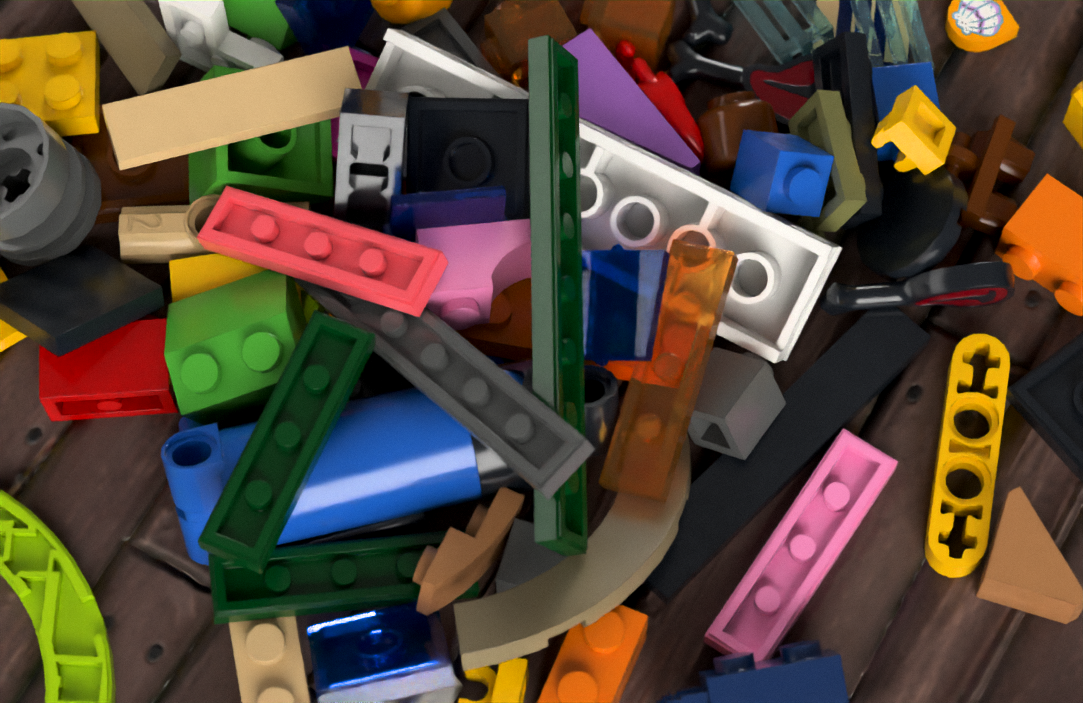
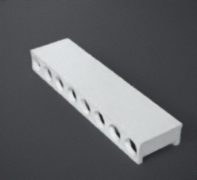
M388 28L383 40L387 42L365 88L367 90L409 93V97L529 99V92L404 30ZM579 117L582 266L773 363L782 360L787 361L843 247L774 213L764 212L744 198ZM407 127L403 176L405 177L407 173Z

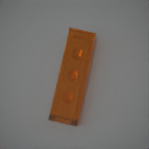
M673 239L599 479V483L603 488L666 503L739 260L734 251Z

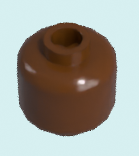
M752 91L730 93L709 100L707 102L708 110L699 116L696 121L704 142L703 162L707 172L714 176L729 177L730 185L743 129L779 133L772 105L767 101L756 99L755 93Z

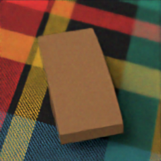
M506 487L499 488L490 508L482 504L477 506L465 533L450 527L439 549L430 545L426 547L412 579V582L421 585L416 611L427 616L462 595L481 578L505 548L514 519H519L525 498L524 495Z

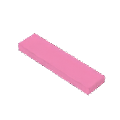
M843 428L704 635L703 642L723 655L753 652L755 662L772 659L896 470L898 461Z

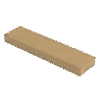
M346 46L103 104L102 111L120 171L340 117L345 88L362 89L349 47Z

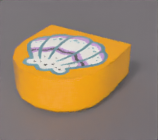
M953 0L947 11L945 30L949 39L957 47L969 52H983L1016 38L1019 25L1002 0Z

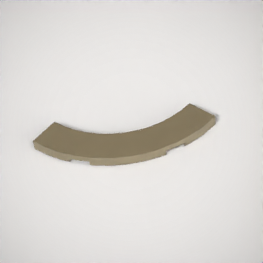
M685 426L623 435L625 469L621 487L613 506L603 522L588 538L586 554L568 556L550 570L506 591L481 599L453 604L463 671L499 664L543 649L548 646L549 638L561 634L579 623L583 627H587L621 604L646 580L663 559L679 530V519L686 500L689 498L691 489V453L688 432Z

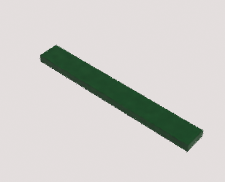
M544 35L528 39L533 395L586 438L578 59L551 36ZM586 460L549 500L534 488L535 543L565 557L586 554L588 549Z

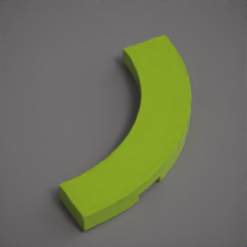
M0 489V575L20 598L36 630L35 633L38 638L44 665L45 703H115L116 683L113 654L106 624L93 591L74 558L57 536L31 510Z

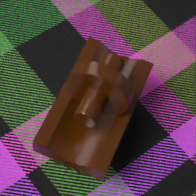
M1001 114L995 117L990 130L977 131L972 135V138L966 133L955 132L946 160L942 165L963 181L968 196L967 212L961 208L960 216L957 220V223L963 226L961 232L971 227L994 237L1002 233L1004 226L1015 214L1017 205L1016 201L992 190L995 181L998 179L1015 187L1024 181L1031 169L1036 153L1011 137L1016 122Z

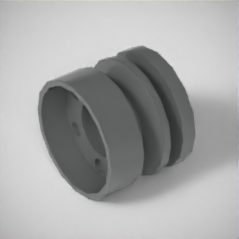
M1 102L0 254L12 263L34 267L70 253L79 246L91 231L101 207V180L93 163L62 139L57 132L38 116L22 105Z

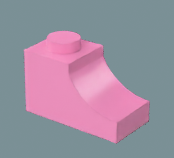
M530 219L416 230L417 244L442 251L449 262L426 307L454 330H464L474 325L488 324L491 303L498 294L510 285L531 277Z

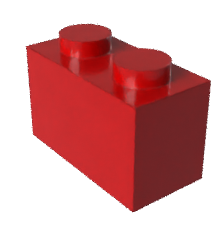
M148 314L61 357L56 356L39 345V400L51 422L178 413V402L164 355L167 318L159 319L154 315Z

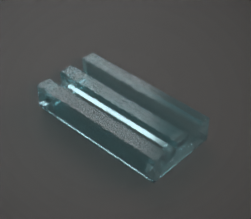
M733 0L780 65L793 60V56L799 52L803 56L814 50L813 44L819 40L826 43L834 38L833 26L813 0H791L811 26L804 31L781 0H762L791 38L786 42L755 0Z
M850 0L858 33H866L868 57L871 60L872 68L884 67L867 0ZM877 0L893 64H909L892 0ZM898 0L915 63L931 62L934 74L935 66L917 0Z

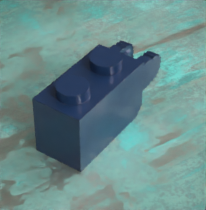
M819 640L802 641L780 646V658L755 662L753 652L716 657L713 659L715 669L699 672L701 686L676 690L675 694L670 692L665 696L661 694V698L655 700L657 703H849L841 655L831 649L821 650Z

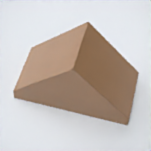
M1019 486L1008 492L999 511L976 597L1068 624L1077 619L1083 610V588Z

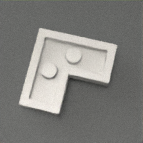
M158 0L166 33L182 53L180 60L208 72L214 65L250 70L284 61L283 56L270 43L260 38L248 40L231 32L223 0Z

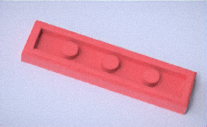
M227 185L196 237L206 250L417 317L421 316L449 263L440 250Z

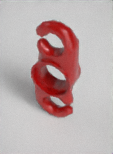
M628 40L618 42L615 46L617 61L701 161L702 165L704 163V142L701 131L688 111L684 98L676 84L663 71L654 74L645 59L634 58L633 56L636 53V46Z

